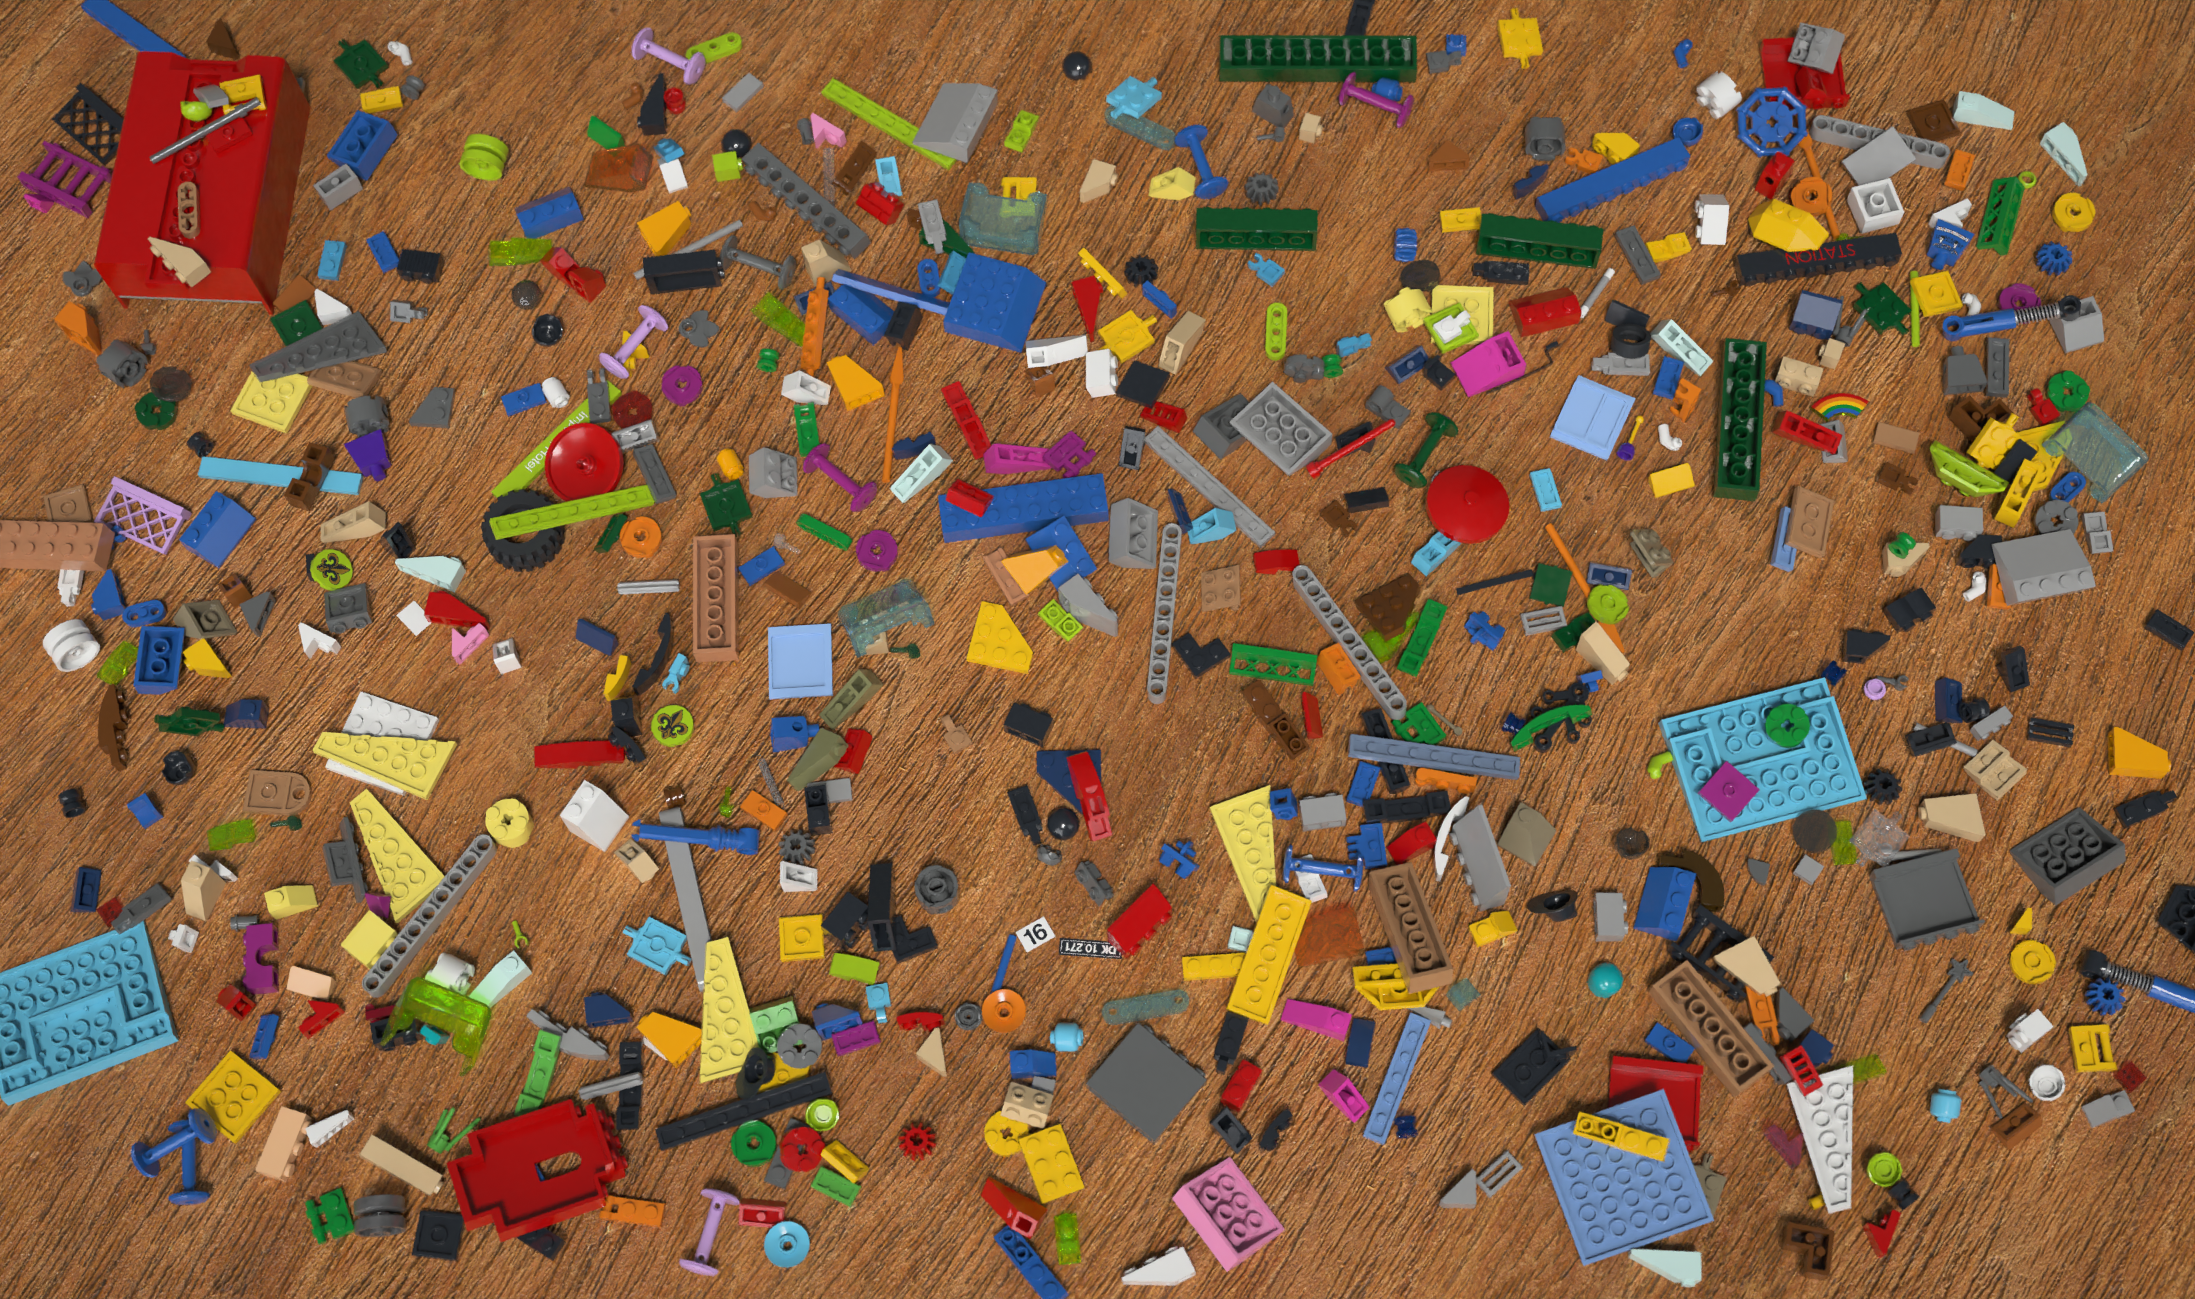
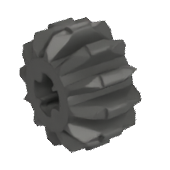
M1264 171L1261 175L1255 172L1254 177L1249 176L1245 184L1247 198H1251L1252 204L1258 201L1260 206L1262 202L1269 205L1270 200L1275 201L1276 194L1279 192L1277 179H1273L1272 174L1266 176Z
M799 829L797 834L793 830H790V836L783 834L784 841H780L778 845L781 848L779 854L784 856V862L791 861V863L796 864L799 861L800 865L803 866L804 859L807 861L811 860L809 854L815 853L813 848L815 842L810 839L809 833L803 835V831ZM795 845H797V847H799L800 845L801 847L799 850H797L796 848L795 850L793 849Z

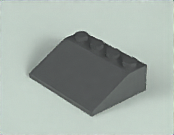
M2080 807L2010 850L2012 857L2040 893L2055 906L2126 862L2125 844Z

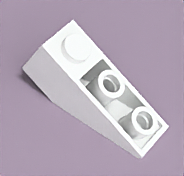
M1086 335L1025 341L1028 368L1050 366L1086 356V352H1088Z
M1175 1246L1167 1250L1165 1256L1160 1259L1153 1257L1144 1263V1267L1138 1270L1134 1267L1124 1272L1125 1276L1122 1277L1123 1285L1175 1286L1195 1276L1196 1271L1184 1248L1178 1249Z

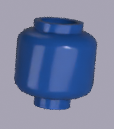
M1380 78L1377 83H1374L1372 92L1399 102L1403 89L1397 80Z

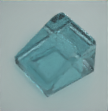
M1466 978L1454 985L1446 993V996L1461 1011L1476 1000L1480 993Z

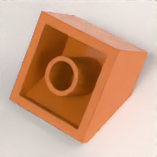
M68 301L54 318L55 322L67 338L99 356L101 354L99 329L94 323L95 319L87 314L88 310L79 303L75 305Z

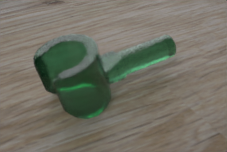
M909 644L904 648H890L891 653H908L910 659L920 657V649L915 644Z
M289 816L284 821L270 823L271 828L289 826L290 831L302 828L300 819L295 816Z

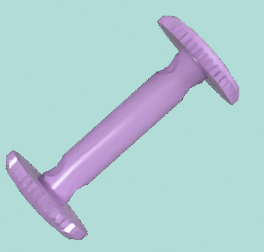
M647 27L638 32L631 50L634 59L640 60L648 52L685 70L684 82L691 85L700 78L705 66V58L702 53L697 52L689 60L653 43L652 29Z
M647 305L639 306L638 311L644 317V320L613 357L605 353H600L599 355L601 364L618 378H628L629 373L623 367V364L653 327L662 331L668 329V324L663 316Z
M705 1188L701 1191V1195L712 1199L694 1260L681 1259L679 1264L682 1268L691 1272L715 1276L718 1274V1270L707 1266V1261L725 1203L739 1205V1200L736 1196L727 1192ZM715 1204H719L720 1208H715ZM699 1256H703L704 1260H699Z

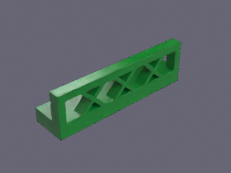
M2016 176L1994 179L1976 246L1979 250L1994 248L2000 256L2008 255L2025 189ZM2006 185V188L1998 193L1999 186ZM2002 200V204L1994 210V205ZM1997 216V222L1989 227L1990 221ZM1993 233L1992 241L1985 242V239Z
M1233 643L1229 674L1313 686L1318 655ZM1236 659L1245 660L1249 665L1244 670L1234 669ZM1259 663H1266L1270 669L1265 673L1257 671L1255 666ZM1280 666H1287L1291 672L1286 676L1278 674L1276 669ZM1301 669L1311 670L1310 680L1300 678L1297 672Z

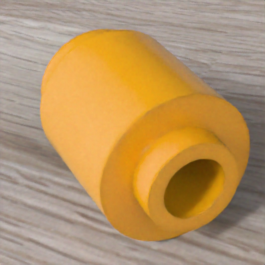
M723 449L720 451L716 460L725 477H728L729 480L740 478L744 473L743 465L735 450Z

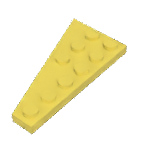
M1270 785L1210 807V812L1255 922H1257L1269 886L1273 885L1276 887Z
M365 789L350 802V805L361 829L363 839L369 850L385 895L391 896L390 908L396 923H399L430 896L445 876L374 796Z
M728 937L705 944L699 1084L739 1073L749 1051L759 1047Z

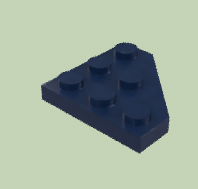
M1101 750L1037 751V775L1051 785L1075 810L1083 814L1080 799L1076 798L1066 757L1087 751L1101 783Z

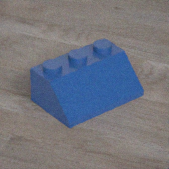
M357 110L327 154V158L339 167L347 164L358 178L367 181L398 134L388 120Z
M570 187L514 208L528 242L584 220Z
M841 285L828 298L830 310L873 346L884 336L894 314V311L874 294L846 285Z
M216 491L180 537L179 541L186 550L220 568L256 519L236 502Z
M1065 516L1055 519L1025 539L1031 550L1057 545L1064 552L1069 562L1049 578L1057 592L1061 585L1075 575L1079 574L1083 579L1097 570V567Z
M141 626L133 684L138 694L161 695L178 688L185 628Z
M1650 867L1633 929L1677 941L1682 930L1696 873L1676 867Z

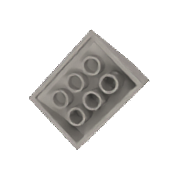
M943 83L913 140V145L968 163L997 106L998 90L980 83Z
M1274 382L1269 384L1229 422L1231 426L1288 476L1316 459L1332 444V433Z
M2071 529L1992 544L2007 606L2081 592L2096 587L2091 566Z
M1478 805L1453 825L1452 833L1449 836L1452 845H1456L1459 852L1456 853L1459 865L1464 867L1465 873H1463L1466 885L1471 887L1472 893L1470 896L1472 903L1481 912L1504 905L1511 884L1483 805Z

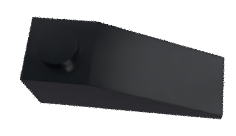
M659 73L640 108V116H637L638 128L642 129L644 136L667 134V107L664 100L667 84L663 73Z
M399 522L386 531L379 540L384 550L395 559L408 558L416 549Z

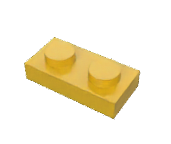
M399 86L360 94L363 112L368 114L403 107Z
M1480 207L1440 211L1442 233L1475 230L1480 227Z
M837 1140L824 1148L821 1153L822 1157L853 1183L864 1177L870 1169Z

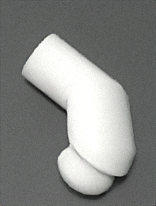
M394 41L388 44V50L400 56L403 65H410L412 63L408 46Z
M1965 293L1962 297V302L1969 308L1967 316L1979 314L1981 303L1977 296Z
M1667 424L1658 426L1660 443L1671 451L1678 450L1682 446V440L1670 436Z
M1975 572L1973 574L1972 588L1963 593L1966 601L1969 602L1985 592L1986 578L1984 573Z

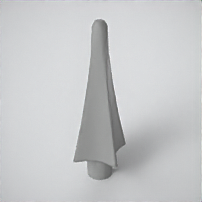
M1428 1007L1407 1008L1415 1014L1431 1020V1024L1438 1029L1441 1028V1025L1450 1028L1453 1021L1446 1017V1011Z

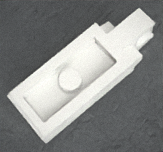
M60 570L57 588L62 595L61 602L66 607L75 606L76 595H79L84 571Z

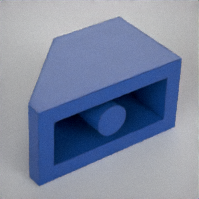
M109 569L92 594L94 602L91 603L92 610L103 621L122 615L123 611L127 608L119 578L112 569Z
M1038 1050L1010 1051L1012 1079L1034 1078V1076H1057L1055 1053Z

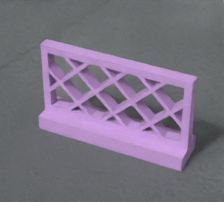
M114 476L110 483L113 487L94 522L104 523L111 529L113 525L121 527V522L130 519L132 528L118 533L166 555L184 520H189L192 513L183 507ZM118 492L123 495L124 502L115 505L114 498ZM140 502L142 510L132 513L130 504ZM126 506L128 515L119 518L116 510ZM157 510L159 518L149 521L147 512ZM113 512L114 521L108 523L102 521L106 513ZM143 514L146 523L136 526L134 517ZM172 517L177 519L172 528H166L164 520ZM161 522L163 531L153 535L151 525ZM147 527L149 536L140 539L138 530ZM164 535L166 539L165 544L162 548L157 547L155 538Z

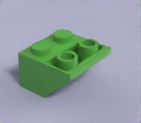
M792 996L750 1008L749 1011L759 1048L763 1049L766 1054L777 1051V1039L784 1029L791 1024L800 1023ZM798 1040L797 1044H793V1046L802 1044V1040Z

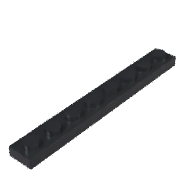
M823 1072L755 1095L751 1099H743L657 1128L655 1131L660 1149L665 1151L811 1102L816 1098L826 1097L833 1094L827 1072Z

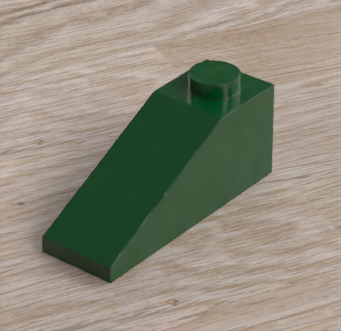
M942 219L946 232V241H942L943 253L950 255L951 252L955 251L964 258H967L969 252L975 254L959 234ZM922 227L918 234L920 244L934 249V244H928V241H926Z

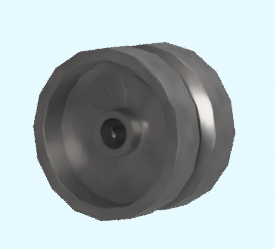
M374 1195L355 1200L354 1214L361 1217L354 1222L355 1235L361 1237H384L405 1232L406 1218L399 1215L405 1211V1198L398 1195Z

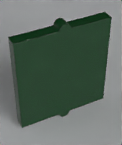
M1539 563L1530 599L1544 602L1545 605L1552 604L1564 607L1573 572L1558 568L1557 565L1553 567Z

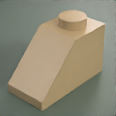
M1093 159L1080 190V202L1085 203L1110 192L1112 185L1115 186L1118 180L1115 165Z
M1886 543L1882 550L1884 574H1891V576L1895 577L1906 574L1926 554L1930 547L1929 543H1916L1914 549L1908 551L1909 554L1905 559L1896 557L1888 548L1890 543Z
M629 839L614 852L642 883L653 878L655 872L659 870L648 854L632 839Z

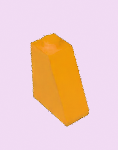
M677 201L637 223L641 235L655 256L668 255L691 226L689 219L691 213L687 206L683 207Z
M847 355L834 357L827 362L829 373L847 411L885 396L882 384Z
M1057 545L1016 553L1003 559L1001 562L1027 595L1038 589L1069 561L1066 559L1064 552Z
M2113 727L2108 733L2109 775L2162 779L2170 771L2171 760L2168 759V751L2119 727Z
M655 1012L642 1017L637 1026L639 1032L675 1068L683 1063L701 1045L702 1029Z

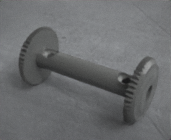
M730 236L726 239L720 252L722 268L724 270L734 260L779 276V289H785L789 286L796 269L794 256L789 255L783 264H779L737 249L738 239L736 236Z

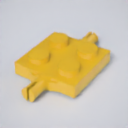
M1512 8L1510 10L1512 19L1498 20L1497 23L1503 57L1519 58L1521 68L1524 69L1525 67L1526 69L1530 66L1528 57L1542 55L1543 53L1537 18H1520L1518 8Z
M1132 310L1128 311L1098 330V335L1105 343L1098 350L1110 349L1112 354L1122 364L1155 343V339L1149 333L1148 327L1157 322L1154 315H1151L1143 321Z
M2011 413L2005 423L1998 422L1990 417L1967 450V453L1973 456L1977 464L1983 468L1987 467L1996 470L2019 439H2024L2012 428L2019 417Z

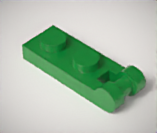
M809 402L808 405L800 406V404L794 405L801 457H806L814 447L820 444L814 402ZM804 413H809L807 416H802Z

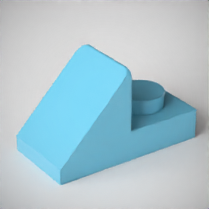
M895 156L875 159L879 182L884 186V190L888 193L891 192L902 196Z

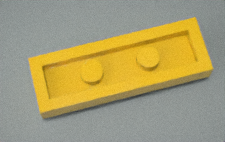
M1085 248L1078 253L1082 258L1080 261L1087 270L1092 268L1095 271L1093 274L1095 278L1101 283L1104 281L1108 285L1106 289L1114 297L1118 295L1123 299L1128 294Z
M1245 953L1182 957L1184 981L1237 977Z

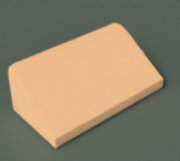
M292 966L289 973L287 990L328 1002L336 981L332 977Z

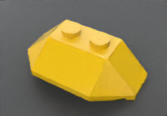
M1776 199L1759 204L1748 218L1754 238L1788 252L1809 249L1818 250L1829 236V233L1810 213Z
M1398 964L1358 966L1352 969L1355 989L1379 1010L1424 1007L1439 988L1435 987L1409 994Z

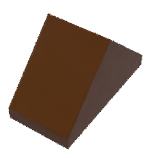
M218 19L206 41L210 51L234 60L240 59L223 20Z

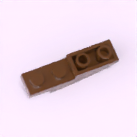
M1260 679L1241 692L1252 707L1254 715L1279 747L1292 760L1310 748L1288 715L1282 712Z
M110 684L99 713V748L106 755L110 754L111 765L117 771L127 769L126 761H128L127 752L122 746V742L125 741L122 730L128 729L127 721H129V715L123 705V702L126 701L123 690H119L115 684Z

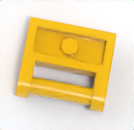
M260 75L220 83V88L225 92L229 100V104L223 105L225 115L235 110L234 107L237 106H231L230 103L256 97L261 105L252 110L267 109Z
M1002 178L1003 196L1000 216L1003 218L1035 216L1037 178ZM1016 186L1015 207H1010L1011 188Z
M2109 1025L2072 1026L2068 1029L2076 1073L2111 1072L2117 1070V1064L2113 1061L2109 1033L2111 1032ZM2095 1034L2100 1036L2104 1058L2102 1063L2099 1060Z

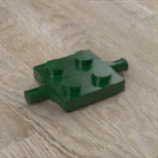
M365 38L351 46L345 39H341L342 42L339 41L338 45L344 51L333 60L334 64L356 89L370 81L376 88H380L383 82L377 76L389 68L387 63Z
M1862 282L1856 285L1855 289L1863 297L1854 303L1853 308L1860 315L1866 309L1867 313L1864 319L1880 335L1893 328H1896L1902 336L1909 332V329L1901 322L1910 315L1912 310L1884 282L1871 290H1868Z
M715 473L717 481L714 474H712L710 477L714 486L710 490L699 494L713 531L730 527L732 534H735L737 537L736 530L738 536H740L742 533L738 524L753 518L740 482L735 480L729 483H722L718 473Z
M180 707L171 715L157 714L154 717V722L159 724L160 732L198 737L207 731L222 732L224 730V724L218 723L220 721L219 713L210 712L207 709L194 710L191 707Z

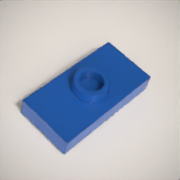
M384 231L366 239L383 273L397 267L399 259Z
M1147 280L1142 285L1143 296L1172 319L1177 315V305L1169 299V296L1163 290L1159 291Z
M1664 356L1653 391L1654 395L1673 400L1684 361Z
M540 383L501 396L508 417L547 403Z
M773 546L738 569L748 585L751 586L784 566L785 563Z
M1360 761L1346 802L1363 807L1362 801L1370 800L1380 767Z
M274 1014L261 1016L249 1058L255 1060L267 1059L270 1045H272L275 1039L274 1032L279 1016Z
M1658 1022L1644 1041L1676 1063H1685L1695 1049Z

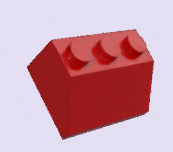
M1568 287L1508 302L1520 338L1579 324L1582 313L1576 294Z
M1154 884L1107 929L1108 942L1126 959L1130 955L1135 956L1141 950V944L1145 940L1150 941L1156 935V929L1161 924L1165 926L1172 918V906Z

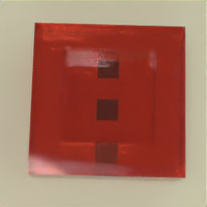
M114 897L96 910L106 926L110 928L112 927L111 922L119 917L123 907L118 899Z
M2132 1061L2113 1076L2128 1093H2131L2147 1079Z

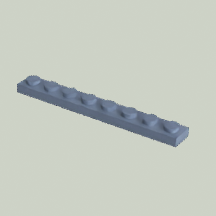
M1350 734L1348 757L1511 780H1518L1520 757Z

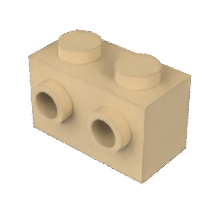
M1783 356L1775 382L1782 386V388L1814 397L1824 368Z
M1011 1082L1001 1116L1044 1129L1054 1095Z

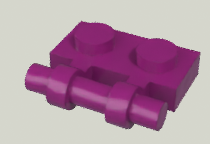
M1070 431L1043 455V460L1057 472L1065 468L1067 471L1062 475L1063 478H1072L1080 473L1079 470L1092 462V458L1096 456V453L1092 449L1086 453L1083 450L1086 447V442ZM1075 456H1077L1079 460L1075 464L1070 462Z

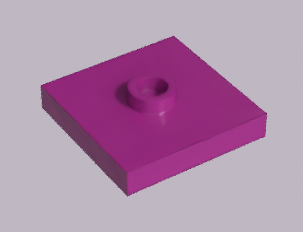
M1726 761L1697 794L1729 822H1732L1760 789Z

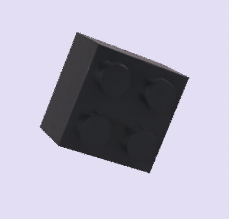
M847 891L821 924L825 938L844 952H847L849 948L853 949L859 941V935L869 929L867 922L868 905Z

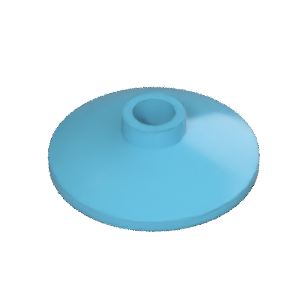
M781 1222L773 1226L767 1233L764 1241V1250L768 1259L773 1264L783 1268L793 1267L801 1263L807 1256L810 1248L807 1232L802 1226L794 1222ZM787 1242L792 1243V1247L789 1250L784 1249V1245Z

